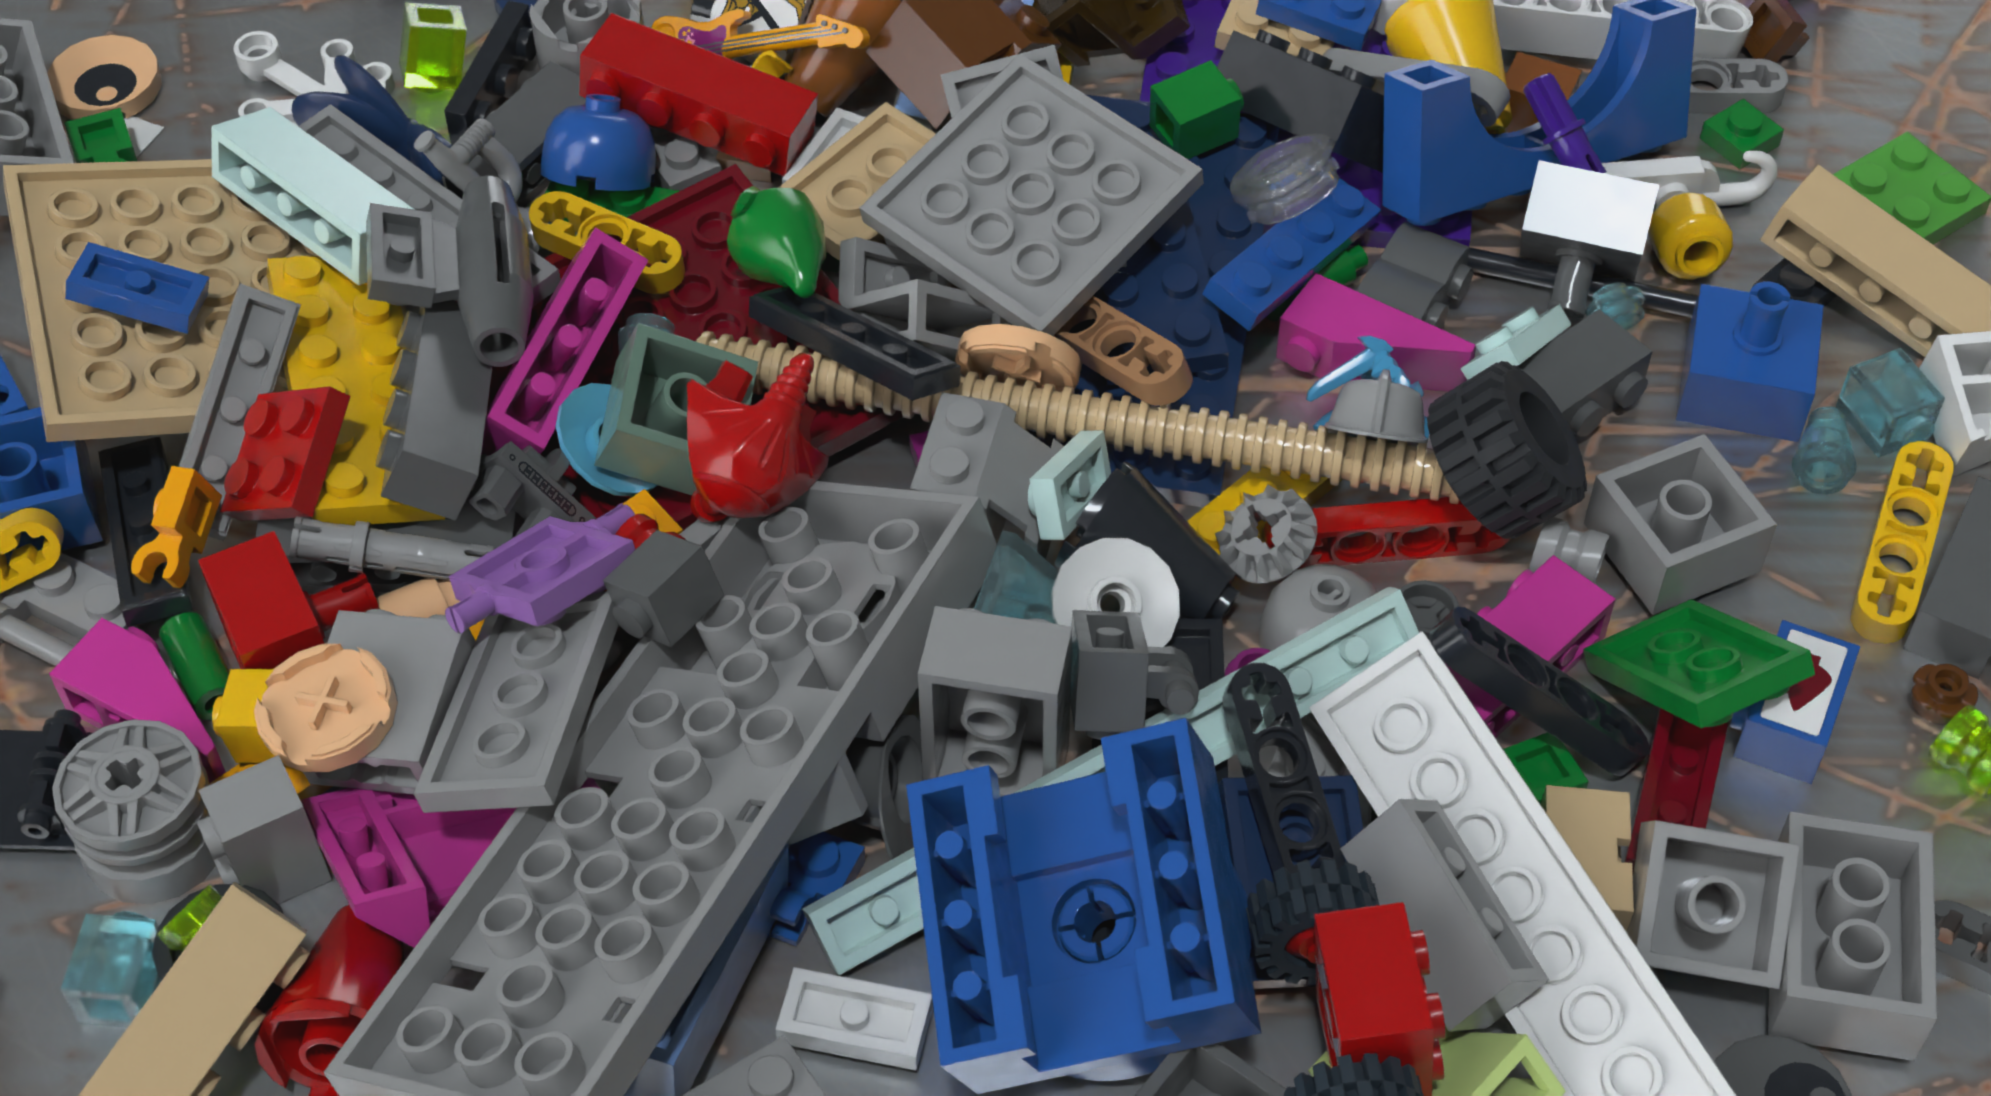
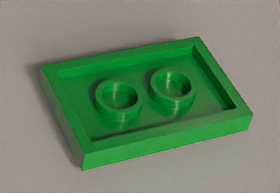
M1693 599L1583 649L1588 672L1701 729L1724 724L1733 717V713L1758 701L1783 696L1789 691L1790 686L1815 675L1810 650Z

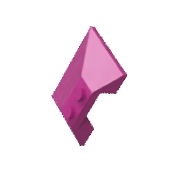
M587 778L580 789L600 787L593 778ZM346 788L301 799L315 838L355 917L414 948L516 810V808L423 813L414 794Z

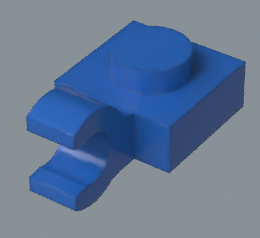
M826 832L818 833L791 844L788 848L789 887L780 891L771 907L770 917L778 920L771 931V937L797 946L809 925L802 909L854 881L865 864V847Z

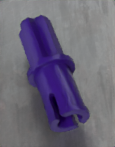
M1547 73L1528 82L1523 87V92L1547 138L1542 140L1544 146L1550 144L1561 165L1606 173L1605 167H1603L1597 154L1594 152L1582 125L1586 124L1584 118L1577 120L1555 76Z

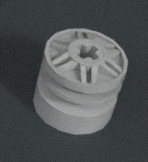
M135 719L104 726L79 741L60 763L52 786L55 810L59 819L64 824L67 835L74 843L75 851L86 873L101 892L124 903L154 904L180 897L203 882L216 866L196 822L210 816L198 791L210 785L208 774L202 765L198 750L182 731L161 721Z

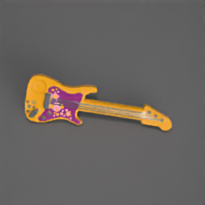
M739 9L728 11L710 22H698L675 16H661L653 22L651 27L731 60L736 57L762 54L768 50L775 52L814 45L825 49L848 46L849 48L862 50L870 42V35L865 28L821 14L816 16V22L738 35V27L741 23L751 18L750 11Z

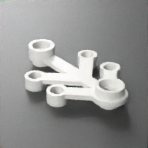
M253 31L246 33L236 40L233 47L239 70L247 75L249 79L257 82L272 80L296 96L314 91L348 94V90L337 74L334 59L338 55H343L357 62L353 45L348 40L333 39L326 42L320 49L325 69L324 85L283 61L277 38L269 32ZM371 62L363 66L381 83L389 94L394 91L395 83L389 65L383 62ZM262 98L249 99L240 105L238 115L241 117L271 107L292 121L294 118L291 109L294 99L267 101Z

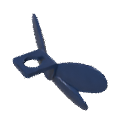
M338 55L334 59L337 74L349 94L314 91L301 94L293 100L291 110L298 126L331 104L444 186L442 177L446 176L433 165L423 152H418L414 148V144L423 132L430 130L435 134V138L447 147L451 148L453 145L438 132L423 124H418L412 118H408L381 83L359 63L349 57Z

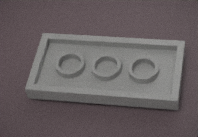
M608 591L589 594L568 607L565 615L559 620L538 627L501 614L496 616L489 615L485 618L413 793L423 813L554 805L619 625L613 615L615 605Z

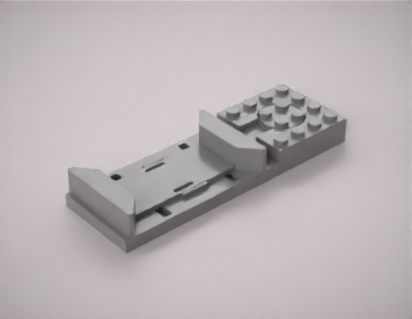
M816 481L796 501L770 514L768 517H729L705 550L725 596L672 647L644 636L639 640L587 711L554 805L516 808L323 1072L338 1095L624 1096L786 843L794 844L861 817L868 808L867 800L845 751L854 737L876 741L885 740L918 688V670L934 607L958 610L968 608L1001 557L980 497ZM587 778L619 783L609 798L606 792L600 788L586 787L580 789ZM452 966L485 973L473 991L440 984Z

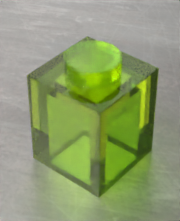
M404 2L399 60L404 87L414 88L425 94H440L445 90H456L462 81L467 31L460 6Z

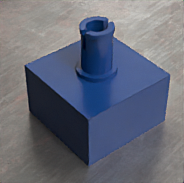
M1764 281L1757 283L1751 288L1750 292L1701 284L1687 332L1676 420L1799 442L1816 391L1824 305L1790 299V293L1787 289L1774 282Z

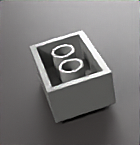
M934 607L918 670L923 781L989 765L998 775L1000 796H1005L1065 765L1070 737L1071 626L1053 624L1050 621L1038 618L1025 620L985 614L980 610L972 608L958 610Z
M1789 812L1778 842L1800 845L1780 989L1769 988L1768 1036L1790 1037L1804 1044L1915 1061L1937 1021L1933 833Z

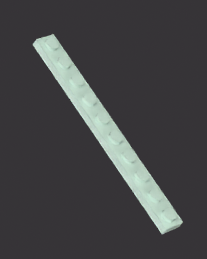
M1387 587L1250 663L1269 664L1285 675L1291 686L1300 718L1311 713L1310 706L1419 634V631L1401 590ZM1238 670L1199 690L1197 702L1187 714L1178 715L1165 709L1145 720L1144 728L1186 718L1213 756L1215 766L1236 755L1237 752L1223 709L1222 697L1225 688ZM1250 685L1243 695L1245 700H1256L1262 714L1263 709L1270 701L1269 695H1258L1253 685ZM1264 719L1255 732H1253L1254 734L1266 729ZM1102 744L1014 793L1106 772ZM914 848L802 909L832 970L836 974L841 975L924 928Z

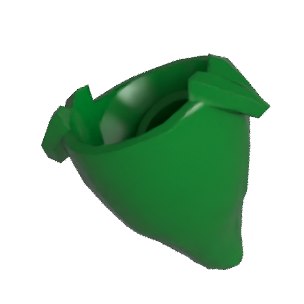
M751 186L739 195L730 214L733 220L729 227L727 246L731 257L742 273L748 277L791 288L801 298L811 297L817 288L819 270L826 259L824 222L805 192L793 188L778 187L761 191L756 186Z

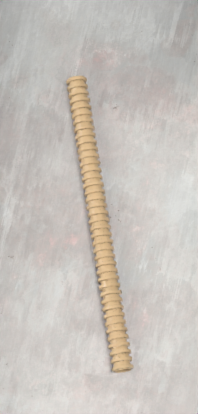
M704 331L696 341L758 361L753 389L754 395H762L765 390H770L771 384L777 382V376L783 373V368L789 366L790 360L799 353L811 354L814 359V370L811 374V382L808 385L809 390L806 394L808 402L812 404H817L821 399H826L827 405L831 407H836L840 402H845L846 408L850 410L857 409L858 405H864L865 411L869 413H874L877 408H883L885 415L892 416L897 410L902 411L904 418L911 419L916 413L921 414L923 421L930 422L933 420L942 393L939 392L912 401L817 351L809 353L807 346L799 345L793 351L790 350L788 343H778L776 348H774L769 340H759L757 345H754L750 337H741L738 342H735L730 334H722L719 339H716L715 334L710 331ZM971 371L967 373L966 377L960 376L959 387L943 391L950 394L1004 403L1016 411V424L1027 432H1036L1037 438L1042 440L1047 439L1048 434L1056 435V441L1064 443L1068 437L1073 438L1080 431L1104 430L1106 443L1114 444V450L1123 452L1125 446L1133 447L1134 454L1142 455L1144 450L1147 449L1153 450V456L1161 458L1164 452L1172 453L1173 460L1181 461L1183 456L1186 455L1192 456V462L1196 464H1201L1203 458L1211 459L1212 466L1220 467L1222 461L1231 462V468L1235 470H1240L1242 464L1250 465L1251 472L1260 473L1263 467L1271 469V475L1279 476L1282 470L1291 472L1290 477L1292 479H1299L1301 474L1310 475L1311 482H1319L1320 477L1330 478L1331 485L1338 486L1340 480L1350 481L1351 488L1358 489L1360 483L1370 484V491L1378 492L1380 486L1390 487V494L1398 495L1399 490L1404 489L1410 490V497L1418 498L1419 493L1423 492L1430 493L1429 499L1433 501H1438L1439 496L1442 495L1449 496V502L1452 504L1459 503V498L1450 487L1438 464L1434 450L1427 448V443H1418L1417 446L1407 445V441L1398 440L1397 443L1387 442L1385 438L1373 440L1367 439L1366 435L1360 434L1357 437L1347 436L1348 432L1338 431L1337 434L1328 433V428L1323 425L1318 427V431L1308 430V423L1300 422L1298 428L1288 427V420L1280 419L1278 425L1269 424V418L1265 416H1260L1258 422L1249 421V414L1241 413L1239 418L1236 419L1230 418L1229 411L1221 410L1219 416L1210 415V409L1202 407L1199 413L1191 412L1190 405L1182 404L1179 410L1171 409V403L1158 407L1141 400V403L1138 404L1132 403V396L1128 395L1122 396L1121 401L1113 400V394L1104 392L1102 397L1099 398L1094 397L1093 390L1085 389L1082 395L1075 394L1074 388L1069 386L1064 387L1063 391L1060 392L1055 391V385L1046 383L1044 388L1041 389L1036 388L1035 381L1027 380L1024 386L1017 385L1016 378L1010 377L1006 378L1005 382L1002 383L998 382L996 375L991 374L987 375L985 380L979 379L977 372Z

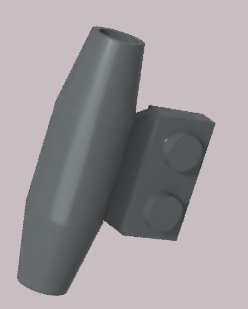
M480 176L470 181L464 190L456 228L432 218V212L370 203L366 220L368 299L384 301L397 306L412 305L431 308L432 303L458 299V306L476 357L484 364L493 367H504L517 362L525 351L534 296L528 233L508 183L496 176Z

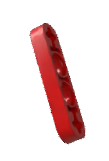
M1441 497L1438 501L1417 499L1312 508L1317 520V538L1309 557L1298 569L1314 564L1342 566L1483 554L1501 548L1510 538L1505 539L1495 532H1491L1467 510L1460 500L1458 504L1450 503V497ZM1265 522L1262 529L1264 541L1271 549L1274 547L1271 540L1273 537L1271 533L1272 526ZM1429 527L1422 531L1408 532L1414 528ZM1367 532L1360 536L1345 537L1352 533Z

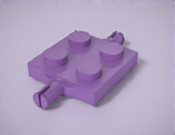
M620 503L616 508L598 519H590L586 522H569L549 516L449 576L456 600L460 602L445 609L447 622L455 632L462 634L489 615L496 616L501 614L537 627L559 620L565 615L568 607L589 594L606 590L603 580L635 551L633 540L615 535L620 526L630 517L634 516L635 513L628 505Z

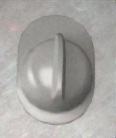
M1387 369L1382 370L1377 380L1358 379L1344 384L1330 419L1325 423L1328 431L1337 434L1338 431L1348 432L1347 436L1357 437L1360 434L1366 435L1367 439L1377 440V438H1385L1387 442L1397 443L1398 440L1407 441V445L1417 446L1418 443H1428V438L1425 437L1424 409L1420 393L1408 386L1392 382L1390 370Z

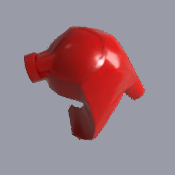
M799 353L790 360L789 366L784 367L783 373L777 376V382L771 384L770 390L764 394V399L754 405L741 403L753 376L727 360L722 362L715 378L706 385L693 379L687 383L688 452L693 482L697 488L691 497L690 506L698 520L704 523H715L726 516L733 518L768 517L770 514L796 501L824 473L828 466L829 456L811 445L810 427L817 411L805 405L806 394L809 390L808 385L811 382V374L814 370V359L811 354Z

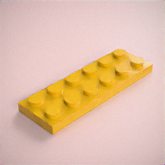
M299 255L287 258H267V281L270 294L301 304L283 359L288 391L331 386L351 396L312 519L355 526L356 521L370 522V524L444 520L445 517L381 497L385 470L376 467L375 464L384 435L387 430H392V428L383 425L385 410L394 389H399L390 385V378L396 359L401 349H404L396 346L398 334L404 320L401 306L368 299L367 283L357 285L319 256Z

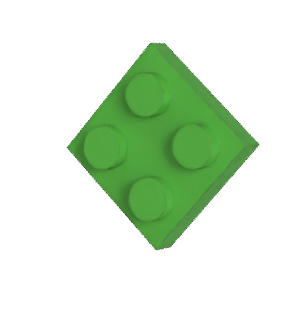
M1908 131L1833 174L1933 245L1986 214L1991 202V196Z

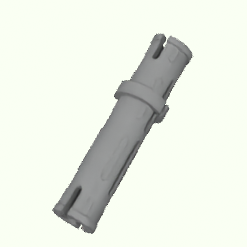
M296 516L294 521L295 528H293L289 558L320 560L349 565V571L363 573L364 568L450 580V575L494 550V546L466 544L419 535L387 532L386 530L370 528V522L356 521L355 526L321 522Z

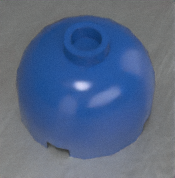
M605 94L586 95L585 105L567 107L553 118L546 130L542 148L540 174L548 180L576 187V180L579 178L595 182L596 190L630 191L650 187L651 182H654L656 166L655 140L649 125L638 114L620 108L621 99L619 97Z

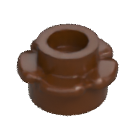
M1947 663L1937 666L1926 664L1914 673L1913 682L1915 685L1911 690L1912 704L1916 712L1929 722L1941 725L1955 723L1962 718L1966 709L1974 708L1978 701L1977 687L1973 683H1969L1968 674L1955 665Z

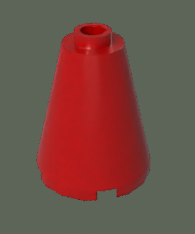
M346 905L337 911L310 950V954L301 968L282 991L260 1024L254 1044L258 1063L274 1082L286 1089L289 1079L311 1088L309 1096H339L323 1072L404 963V942L356 918L350 905Z

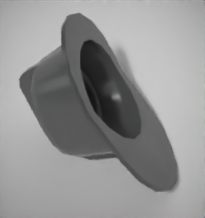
M901 715L884 741L858 738L851 745L847 754V758L869 805L863 816L851 821L855 824L880 830L886 851L891 860L914 848L906 785L923 781L920 720L915 715Z

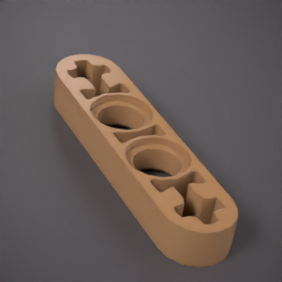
M1092 296L1053 335L1073 348L1079 354L1082 364L1145 403L1154 406L1167 405L1183 397L1191 388L1193 381L1192 372L1182 350L1176 344L1095 296ZM1088 319L1096 320L1092 326L1084 331L1069 333L1075 325ZM1127 342L1135 343L1132 349L1125 354L1108 357L1109 352L1118 345ZM1149 364H1151L1152 369L1155 371L1151 374L1147 370Z

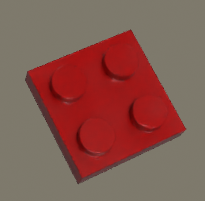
M331 386L258 394L256 402L250 407L244 420L245 436L237 461L230 467L225 478L224 488L226 494L220 512L239 521L296 518V516L303 518L313 517L351 396Z

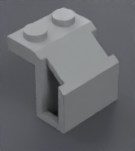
M858 237L840 241L838 300L841 306L952 361H955L960 338L937 333L938 331L991 318L992 324L1009 325L1008 321L971 297L966 291L946 286V279L903 249Z
M942 392L910 490L979 496L997 546L999 545L1006 519L1025 532L1024 571L995 565L985 582L1037 591L1051 540H1040L1037 518L1031 513L1028 505L1029 479L1064 446L1053 439L1050 448L1016 424V411L1004 403Z

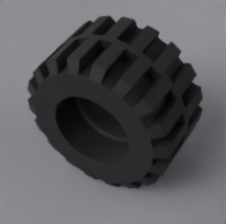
M1506 361L1496 362L1430 404L1427 426L1438 464L1447 482L1462 504L1491 532H1495L1505 539L1518 538L1585 498L1584 492L1587 491V480L1584 462L1569 424L1547 392L1516 365H1511Z

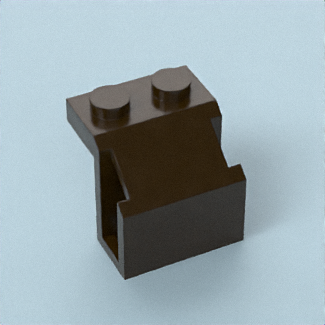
M1034 0L1032 6L1048 19L1050 23L1048 30L1062 44L1057 51L1076 67L1091 65L1089 61L1091 57L1125 53L1132 60L1148 58L1190 28L1182 0Z

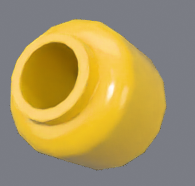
M1691 192L1674 195L1661 203L1652 214L1648 229L1649 242L1665 271L1673 276L1688 280L1707 277L1719 270L1729 259L1733 248L1732 230L1716 202L1707 196Z

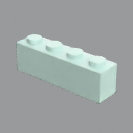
M271 107L211 126L212 177L357 285L367 283L366 220L370 203L407 209L413 208Z

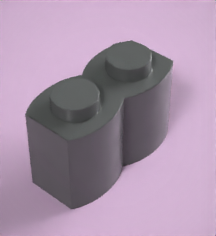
M1404 222L1388 242L1381 258L1368 270L1357 292L1442 329L1448 315V305L1452 299L1461 301L1472 281L1474 269L1467 266L1470 247Z

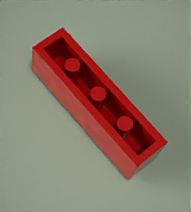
M614 13L609 15L580 54L579 96L586 98V95L605 94L619 97L621 99L620 108L633 111L652 126L660 127L693 140L705 147L713 148L778 175L784 176L814 134L818 93Z

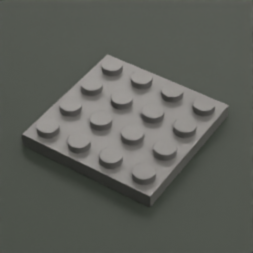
M1020 53L859 209L865 224L961 290L966 291L971 297L1012 325L1027 327L1053 336L1204 184L1203 170Z

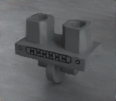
M511 441L492 455H481L478 480L469 497V503L484 517L494 521L507 516L511 509L515 510L526 520L515 537L549 516L569 522H586L596 518L572 496L576 486L563 475L570 462L561 448H556L543 457L531 445L521 450Z

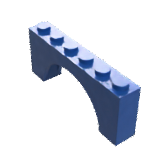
M1630 0L1613 5L1609 32L1600 56L1583 84L1567 100L1577 120L1584 118L1586 124L1582 125L1601 163L1620 162V159L1640 152H1656L1661 150L1665 144L1687 137L1696 21L1695 7L1677 0ZM1433 59L1384 73L1382 206L1405 217L1409 223L1419 226L1434 225L1439 223L1442 217L1463 210H1479L1486 207L1488 202L1509 195L1520 196L1528 194L1532 190L1539 160L1560 165L1561 163L1550 144L1544 146L1542 140L1547 138L1539 122L1510 133L1489 134L1481 124L1472 102L1470 76Z

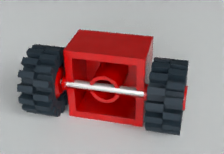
M1322 859L1320 868L1311 869L1310 860L1298 862V872L1292 874L1285 867L1274 871L1275 883L1263 878L1256 884L1257 893L1249 894L1247 899L1248 908H1246L1256 962L1260 969L1266 968L1267 975L1274 979L1284 974L1286 983L1297 985L1302 976H1307L1309 985H1316L1317 1002L1331 1066L1330 1068L1325 1061H1322L1312 1066L1314 1076L1301 1072L1293 1079L1295 1087L1287 1086L1284 1096H1432V1081L1444 1080V1065L1439 1039L1445 1038L1444 1014L1438 992L1427 994L1424 975H1430L1427 942L1423 930H1410L1404 902L1379 905L1375 884L1372 883L1371 876L1365 870L1358 873L1357 866L1348 862L1337 870L1335 860Z

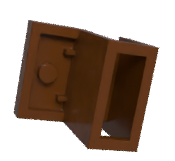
M903 0L868 47L866 53L933 127L939 130L952 119L941 74L1054 44L1057 51L1062 44L1048 30L1050 26L1048 19L1036 8L1024 4L1021 0Z

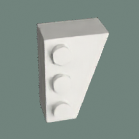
M1991 331L1938 335L1915 375L1936 445L1942 447L1953 460L1954 471L1952 477L1991 461Z

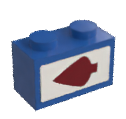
M1782 620L1776 636L1810 650L1815 675L1790 686L1789 691L1783 696L1770 700H1761L1735 712L1729 727L1742 731L1733 757L1812 784L1827 748L1861 646Z

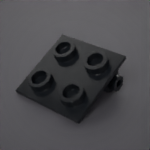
M65 709L56 711L52 718L44 722L42 731L0 730V848L75 850L74 843L67 835L64 824L59 819L55 810L52 786L60 763L79 741L94 733L85 731L81 725V716L76 712Z

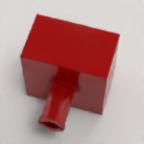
M275 531L198 560L224 632L240 669H275L295 653L325 644L323 640L326 638L324 632L333 628L339 610L366 613V611L371 609H379L376 597L365 573H361L353 579L310 596L306 590L302 591Z

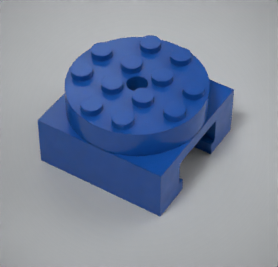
M1186 718L1101 738L1106 772L1005 796H1000L998 775L989 765L906 785L940 1066L976 1094L1065 1075L1092 1081H1117L1136 1078L1153 1073L1169 1053L1262 1034L1249 963L1251 932L1246 908H1248L1247 896L1239 874L1231 861L1213 756ZM1110 919H1117L1111 935L1101 941L1102 949L1095 942L1091 943L1092 934L1100 923Z

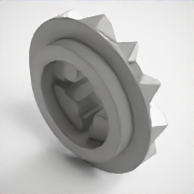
M1267 485L1264 492L1253 496L1243 493V503L1234 511L1224 510L1225 525L1221 531L1215 533L1220 546V557L1234 570L1236 577L1252 583H1268L1290 575L1306 561L1316 542L1317 520L1310 505L1292 488L1288 491H1279ZM1260 520L1267 521L1272 526L1271 533L1273 537L1271 540L1274 547L1271 549L1266 542L1263 543L1257 537L1258 530L1256 527L1258 526L1257 522Z

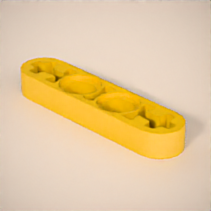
M1916 441L1901 447L1887 481L1850 615V621L1854 629L1863 638L1874 643L1889 644L1902 639L1910 627L1919 603L1954 471L1953 460L1942 447L1931 442ZM1916 468L1927 471V480L1923 489L1912 486ZM1897 509H1910L1923 517L1925 524L1909 526L1901 523L1894 516L1893 511ZM1889 554L1898 555L1906 559L1911 564L1913 570L1906 573L1894 572L1882 564L1880 557ZM1882 593L1894 596L1888 613L1889 617L1877 613V604Z

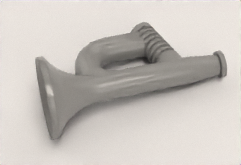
M477 119L451 148L437 140L435 134L430 130L423 132L416 139L414 148L418 152H423L433 165L463 192L470 181L480 177L468 165L478 154L494 168L499 178L508 183L515 201L520 197L523 185L519 163L494 138L495 129L487 120ZM518 207L528 233L529 248L537 253L542 247L537 244L533 236L528 215L530 207Z

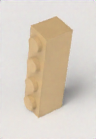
M1819 164L1781 206L1760 238L1763 243L1924 357H1926L1938 335L1991 331L1990 284Z
M234 882L78 1096H209L222 1077L210 1069L227 1044L239 1052L266 1016L265 1013L255 1007L272 982L285 989L309 956L310 952L299 946L306 936L307 930Z

